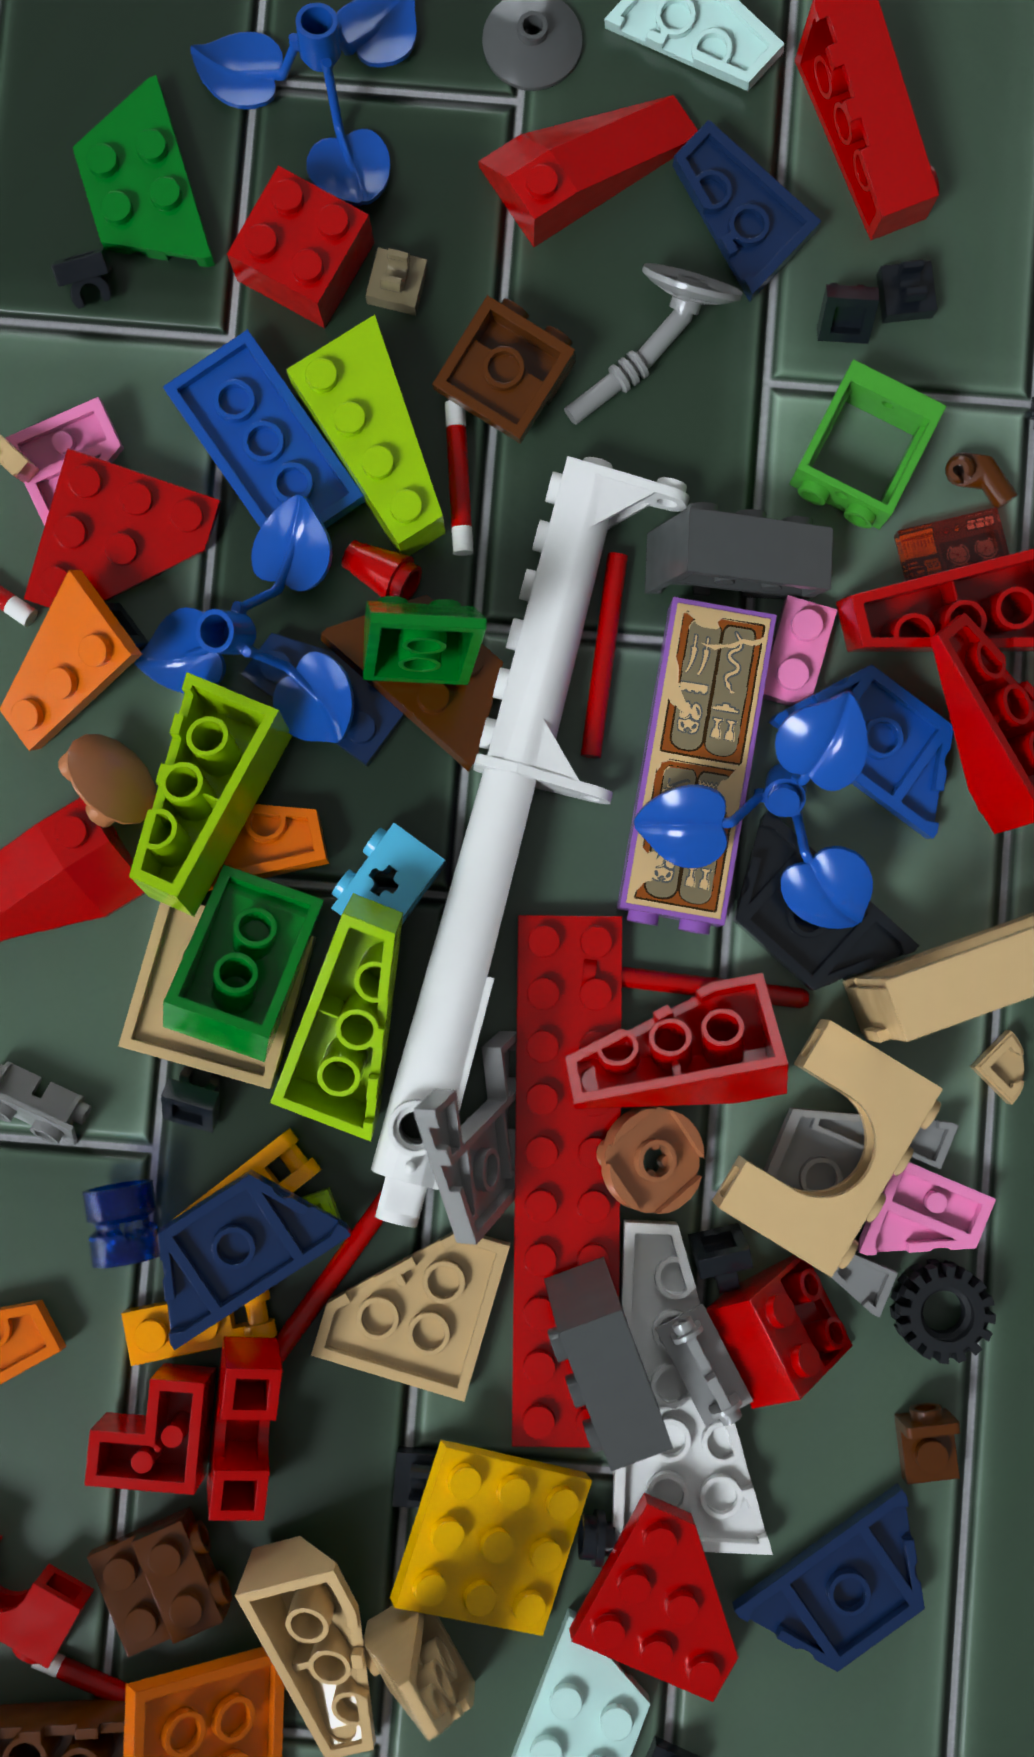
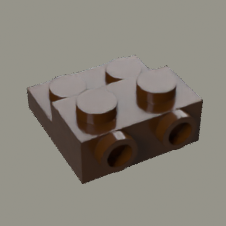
M487 295L432 386L439 394L521 444L545 404L550 405L576 363V351L571 347L573 344L571 339L560 330L552 326H546L545 330L527 320L529 314L515 302L503 299L500 303Z
M190 1506L94 1548L87 1556L127 1657H131L171 1639L172 1644L178 1643L224 1621L230 1608L232 1592L229 1581L222 1570L216 1571L209 1555L211 1540L208 1530L201 1520L195 1521Z

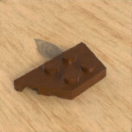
M426 594L408 600V603L430 604L434 600ZM365 615L328 627L321 633V641L362 678ZM481 644L468 685L366 681L470 772L474 767L476 755L480 750L479 744L486 718L489 717L494 698L492 696L500 667H503L504 662L485 645Z

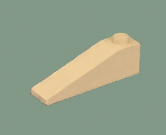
M301 1536L253 1548L235 1597L324 1757H344L374 1750L376 1737L359 1605L337 1563Z
M393 1605L367 1620L363 1638L367 1668L373 1676L376 1677L379 1674L382 1676L389 1691L428 1741L443 1732L454 1720L461 1717L464 1712L474 1706L475 1681L438 1616L398 1609Z

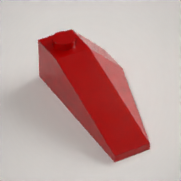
M671 95L520 134L479 160L478 166L534 248L673 159L674 155L691 139L698 129L676 97Z
M966 613L960 614L932 636L930 641L968 790L976 802L979 812L984 816L995 835L1034 823V687L1028 680L1018 683L1006 670L1005 655Z
M81 798L76 799L38 822L0 850V942L36 932L58 929L59 927L79 922L105 918L145 894L129 877L133 859L112 825L101 827L92 822L86 813V804Z
M763 973L711 982L695 990L696 996L672 1008L666 1005L654 1011L653 1018L629 1030L619 1029L566 1056L565 1060L574 1108L735 1104L787 1094L788 1061Z

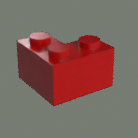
M164 1363L150 1378L146 1415L106 1412L90 1429L84 1486L194 1495L207 1475L217 1367Z

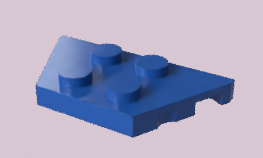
M871 664L775 714L768 723L779 729L784 720L793 712L805 706L835 697L845 691H851L863 711L868 732L866 763L860 775L851 784L924 838L933 839L938 833L939 823L935 822L939 792L945 789L947 776L945 758L951 750L953 738L952 724Z

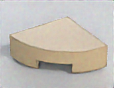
M0 434V464L23 483L25 481L29 483L40 469Z
M1005 1030L970 1067L1006 1104L1013 1105L1021 1094L1024 1087V1051L1016 1035L1010 1030Z

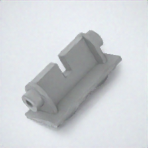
M9 1061L4 1065L0 1063V1120L11 1122L13 1117L32 1125L30 1131L49 1143L59 1144L62 1139L76 1145L78 1140L72 1125L74 1122L83 1125L92 1108L91 1105L84 1103L85 1097L50 1082L42 1097L38 1098L34 1096V1093L42 1082L40 1076Z
M703 1303L655 1328L705 1426L721 1420L723 1426H728L740 1420L742 1413L739 1409L753 1402V1399Z

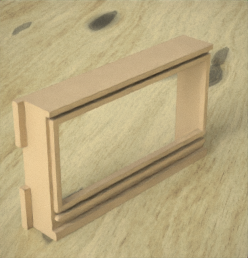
M1034 912L842 980L861 1034H864L865 1040L879 1043L890 1039L908 1042L1034 997Z

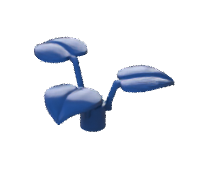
M354 0L343 6L337 13L324 3L315 2L307 4L296 15L297 33L289 35L290 45L284 60L278 44L271 37L258 32H238L210 43L191 45L190 50L193 63L207 89L228 106L245 110L257 109L273 101L276 94L275 81L287 79L295 57L299 52L302 61L309 68L324 73L333 126L337 137L319 140L310 149L306 167L311 183L354 206L371 204L383 194L390 177L391 163L389 151L382 138L372 130L358 129L348 135L345 134L333 67L340 58L341 50L346 56H351L356 52L358 58L365 65L377 68L393 66L405 60L413 51L416 43L415 0Z
M297 494L283 502L267 518L254 540L251 555L253 571L260 579L275 582L271 588L243 602H233L231 611L211 609L203 612L197 608L188 607L173 611L158 625L150 641L141 651L142 655L134 664L160 685L184 693L182 686L186 672L218 685L223 680L226 671L222 654H242L244 657L254 658L281 669L289 675L277 684L273 693V708L280 711L289 728V734L305 741L340 743L347 736L354 715L353 688L343 666L327 654L309 652L302 657L295 668L285 660L256 649L253 645L256 640V628L252 619L246 615L248 610L280 595L285 585L295 591H308L316 587L327 575L333 556L332 544L324 524L310 501L305 496Z
M845 691L830 699L805 706L793 712L784 720L777 731L775 739V749L779 764L773 766L768 771L765 787L755 789L753 796L732 816L724 818L726 801L719 791L699 784L684 785L670 789L650 800L634 819L635 829L662 858L679 867L701 868L710 865L725 852L728 837L724 828L735 827L760 802H764L766 808L772 814L793 819L800 855L804 861L788 866L781 875V892L788 907L801 919L816 926L829 929L850 928L863 921L873 892V877L868 863L856 851L842 846L825 847L813 857L809 849L802 811L806 802L807 783L810 779L824 790L837 791L856 780L864 768L868 753L867 726L859 702L851 691Z

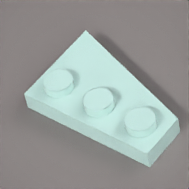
M621 0L604 19L605 29L746 91H749L784 53L785 43L739 0Z

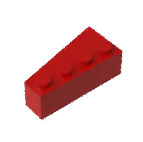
M813 0L794 61L870 241L927 219L939 197V180L936 171L929 163L879 0Z
M1034 548L857 593L837 601L836 606L847 652H933L930 638L956 616L966 613L1001 652L1034 651Z

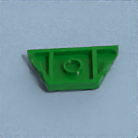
M157 75L151 76L72 147L99 238L103 247H106V250L110 252L128 255L139 252L149 258L169 261V256L197 260L199 266L212 267L215 266V262Z

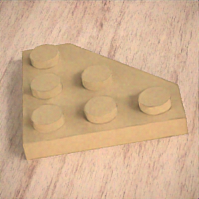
M451 1232L330 1298L324 1310L311 1356L464 1402L510 1243L486 1235L477 1245L456 1243L454 1234Z

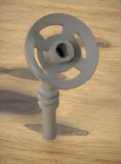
M645 263L642 272L651 282L672 295L669 306L674 310L637 352L631 350L626 354L627 359L622 357L617 361L618 366L612 364L608 368L609 374L564 408L568 418L573 424L577 425L618 392L627 393L631 389L630 384L636 386L640 382L639 377L645 379L649 376L648 369L691 322L693 315H699L701 305H719L740 301L743 292L729 284L698 273L661 264Z

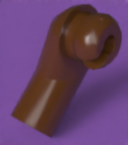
M967 452L957 453L946 464L945 474L952 484L960 487L982 489L995 510L1003 507L1018 496L995 459L991 456Z

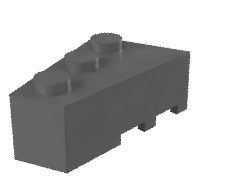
M697 502L689 504L687 509L647 533L645 594H661L662 589L669 585H692L693 596H709L710 588L741 591V598L785 599L790 595L808 600L831 590L833 528L813 525V519L804 516H791L777 520L766 518L767 513L762 510L745 509L736 513L719 511V506L714 503Z

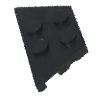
M769 811L761 817L733 921L805 987L814 991L847 976L861 973L876 967L878 964L916 951L920 945L871 901L868 904L863 921L850 928L829 929L819 927L797 916L788 907L781 892V875L783 871L792 864L804 862L800 855L796 834ZM809 846L810 852L814 857L816 852Z

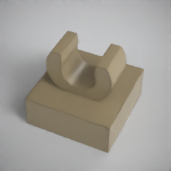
M378 247L365 295L367 304L416 316L428 271L427 259L412 256L410 253L391 248L387 250Z

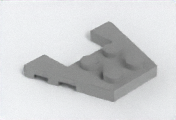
M499 1031L481 1047L487 1100L461 1126L456 1090L435 1089L414 1108L415 1119L456 1243L477 1245L515 1200V1129L509 1128V1106L516 1100V1077H509L510 1051H516L517 1031Z
M789 1107L764 1171L792 1187L809 1191L827 1189L842 1182L857 1166L864 1148V1128L859 1113ZM934 1119L928 1128L924 1130L920 1128L910 1144V1147L913 1148L912 1157L941 1170L959 1125L946 1120ZM855 1253L851 1262L844 1269L837 1268L832 1279L871 1314L880 1318L898 1273L892 1268Z

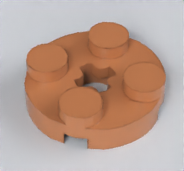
M659 1106L637 1107L624 1113L610 1127L606 1138L599 1143L596 1151L604 1183L611 1195L623 1206L643 1213L664 1214L679 1209L695 1194L702 1178L697 1173L700 1167V1157L704 1158V1145L697 1128L683 1114ZM660 1148L662 1154L657 1158L660 1168L656 1172L649 1168L645 1169L643 1161L647 1150H657Z

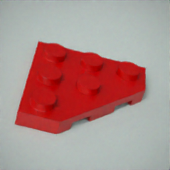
M67 448L24 600L50 608L69 570H82L104 602L160 575V573L206 552L221 501Z
M644 1492L569 1627L571 1642L714 1702L735 1665L738 1655L692 1514Z

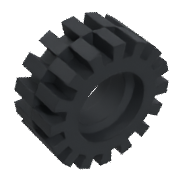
M936 1259L926 1260L927 1265L925 1266L919 1263L910 1266L913 1273L908 1277L903 1273L897 1281L902 1285L899 1291L893 1289L890 1297L895 1301V1307H890V1314L896 1320L897 1324L894 1327L898 1334L921 1356L930 1361L931 1358H934L939 1363L949 1364V1358H953L960 1363L967 1361L965 1353L968 1351L977 1355L983 1350L977 1343L981 1338L989 1342L993 1334L987 1329L988 1323L995 1324L996 1314L989 1309V1306L995 1304L992 1296L985 1292L984 1289L987 1288L985 1284L965 1268L948 1260H944V1263H941ZM939 1291L954 1293L961 1305L959 1320L954 1326L946 1330L930 1328L923 1316L926 1300L932 1294Z

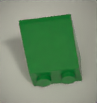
M385 596L377 601H367L364 622L363 680L468 685L486 632V617L475 607L461 606L458 601L450 599L434 600L430 604L408 603V600L402 597Z
M223 865L163 1001V1027L265 1062L286 1010L324 900Z

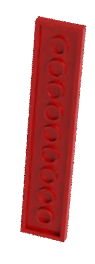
M518 915L512 1447L591 1448L582 1423L583 1420L590 1418L586 1405L579 1408L575 1407L566 1383L565 1376L573 1373L569 1360L558 1363L547 1330L556 1327L544 1279L604 1257L619 1298L620 1203L611 1195L604 1183L596 1151L599 1143L606 1138L610 1127L621 1116V1107L575 1109L565 1057L621 1029L622 916ZM584 959L597 960L595 979L587 981L582 986Z

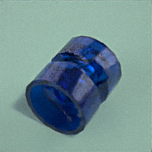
M152 1179L108 1184L82 1192L86 1221L95 1225L96 1229L88 1237L93 1268L125 1266L160 1256L157 1238L159 1225L150 1221L149 1217L157 1209ZM121 1223H125L123 1233L119 1226Z

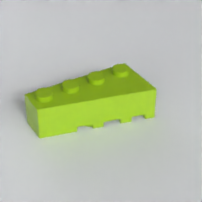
M374 314L292 365L286 371L295 394L330 448L363 493L367 506L396 551L410 556L446 532L443 514Z
M186 672L182 686L184 697L179 714H174L169 732L172 736L165 764H160L155 782L158 785L153 808L147 811L129 877L148 897L194 917L292 735L288 733L289 728L278 709Z
M352 894L339 921L270 1101L271 1104L365 1140H372L380 1114L403 912L357 894Z

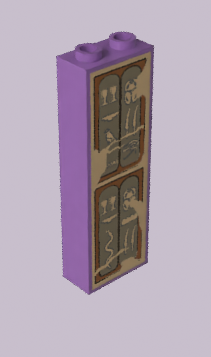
M673 597L670 603L616 908L628 911L627 921L658 926L659 917L680 920L678 930L709 935L711 926H725L742 820L735 827L724 828L728 842L725 852L719 859L701 868H683L662 858L637 832L634 826V819L650 800L670 789L684 785L699 784L719 791L726 801L724 818L732 816L745 804L777 617L775 614Z

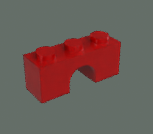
M223 1337L207 1476L208 1521H264L270 1475L268 1456L270 1421H276L282 1377L278 1338Z
M50 1563L35 1580L31 1588L27 1590L11 1591L0 1585V1642L12 1648L13 1653L20 1660L29 1664H40L48 1669L64 1646L95 1589Z

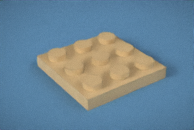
M160 902L118 1047L272 1089L316 937H311L283 1018L266 1061L263 1062L163 1027V1001L205 906L200 905L196 915L193 917Z

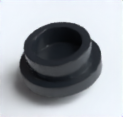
M595 1509L593 1515H581L578 1527L579 1560L591 1561L592 1567H602L605 1556H609L615 1546V1527H613V1522H606L604 1510Z

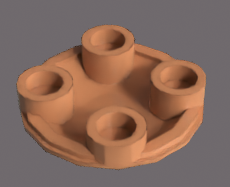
M85 734L74 740L68 751L59 759L58 768L61 774L71 781L74 790L86 804L88 817L96 825L109 827L114 822L123 825L139 824L145 820L147 811L153 808L156 786L150 772L139 757L121 742L102 734Z

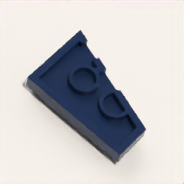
M710 120L674 155L672 165L747 299L751 302L818 231L821 220Z
M274 633L270 634L259 649L291 663L295 668L302 657L309 652L327 654L343 666L353 688L354 715L347 736L340 743L335 744L367 767L405 717L400 710L366 680H363L355 670L332 651ZM252 658L241 673L246 680L271 698H273L277 684L289 676L283 670Z

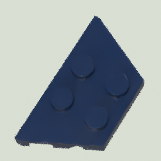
M251 1169L159 1228L157 1238L160 1260L163 1263L164 1297L165 1301H167L169 1313V1340L173 1349L176 1350L350 1237L351 1229L349 1225Z
M898 1483L731 1602L738 1617L746 1622L749 1619L774 1632L780 1641L795 1649H804L810 1652L816 1661L838 1672L923 1611L925 1606L921 1582L917 1578L915 1542L910 1533L906 1508L909 1504L903 1489Z

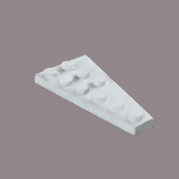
M624 1219L620 1304L622 1305L673 1449L614 1470L612 1523L613 1527H615V1544L645 1492L692 1514L704 1552L773 1555L744 1458L736 1424L723 1426L721 1420L705 1426L655 1329L700 1305L679 1226L676 1221Z

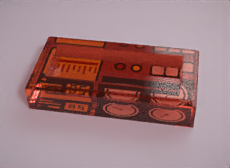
M997 507L898 530L894 534L905 581L1010 555Z

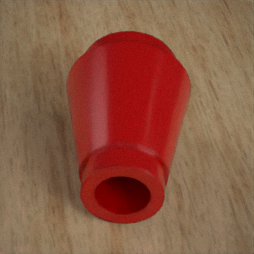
M357 540L349 544L342 558V567L350 571L352 575L380 597L398 596L410 600L421 580L422 568L414 564L412 556L361 543Z

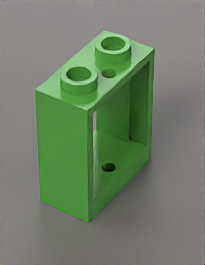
M853 359L789 485L797 488L798 494L810 503L816 505H825L827 503L843 511L844 517L856 526L862 528L874 527L880 530L892 515L946 405ZM845 402L913 435L880 501L813 468Z

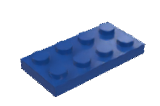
M248 329L162 386L260 528L279 505L297 494L305 496L310 501L325 528L366 502L361 490Z

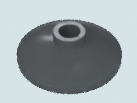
M503 0L492 10L486 20L482 38L483 52L492 72L509 86L526 91L548 89L565 80L576 67L582 50L581 26L575 13L562 0ZM535 28L540 30V32L536 35H530L524 30Z

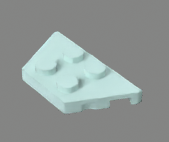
M568 1608L511 1757H631L650 1707L649 1694L632 1675L625 1673L619 1666L618 1661L571 1642L569 1627L577 1615L575 1610Z

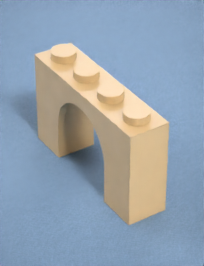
M820 1019L795 1060L794 1065L843 1094L858 1111L862 1120L865 1139L863 1152L857 1166L846 1179L837 1185L823 1190L809 1191L797 1189L782 1182L739 1155L712 1201L722 1211L832 1278L838 1267L844 1269L854 1257L858 1248V1241L855 1240V1237L864 1222H872L880 1213L886 1200V1195L882 1192L893 1174L896 1176L900 1175L910 1162L913 1155V1148L910 1147V1144L920 1128L923 1130L928 1128L936 1118L941 1107V1102L937 1098L943 1088L833 1021Z

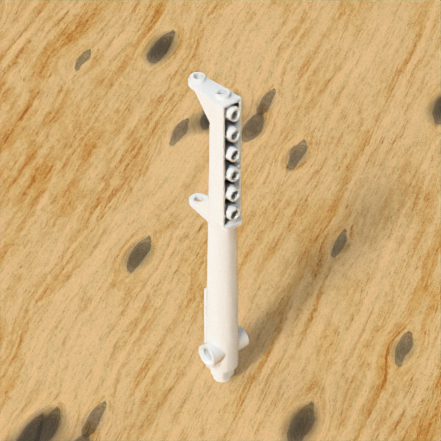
M567 456L563 474L555 471L552 473L545 502L555 505L550 522L540 520L532 550L540 552L541 557L537 571L526 569L519 599L528 601L524 620L513 618L506 648L515 650L511 668L500 667L492 697L502 700L497 719L487 717L479 747L487 749L488 754H477L473 770L482 773L481 781L371 1167L373 1172L385 1176L375 1217L396 1225L416 1228L427 1188L439 1190L422 1137L412 1138L408 1136L402 1129L401 1119L406 1114L414 1112V1108L435 1089L456 1090L458 1110L460 1111L494 978L488 977V972L535 788L598 804L611 803L613 792L579 781L556 738L607 530L649 506L674 512L687 509L690 498L686 493L687 485L677 479L662 477L655 482L612 469L611 463L596 457H585L583 460Z

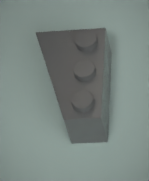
M604 1257L545 1278L544 1281L556 1327L547 1330L558 1363L569 1360L573 1373L566 1375L565 1379L575 1407L579 1408L584 1405L587 1407L590 1418L583 1420L582 1423L592 1452L596 1453L603 1450L612 1472L673 1449Z

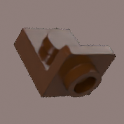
M920 1403L910 1406V1412L894 1414L901 1474L906 1484L960 1479L955 1434L961 1433L960 1423L946 1408L942 1409L941 1405L935 1403Z

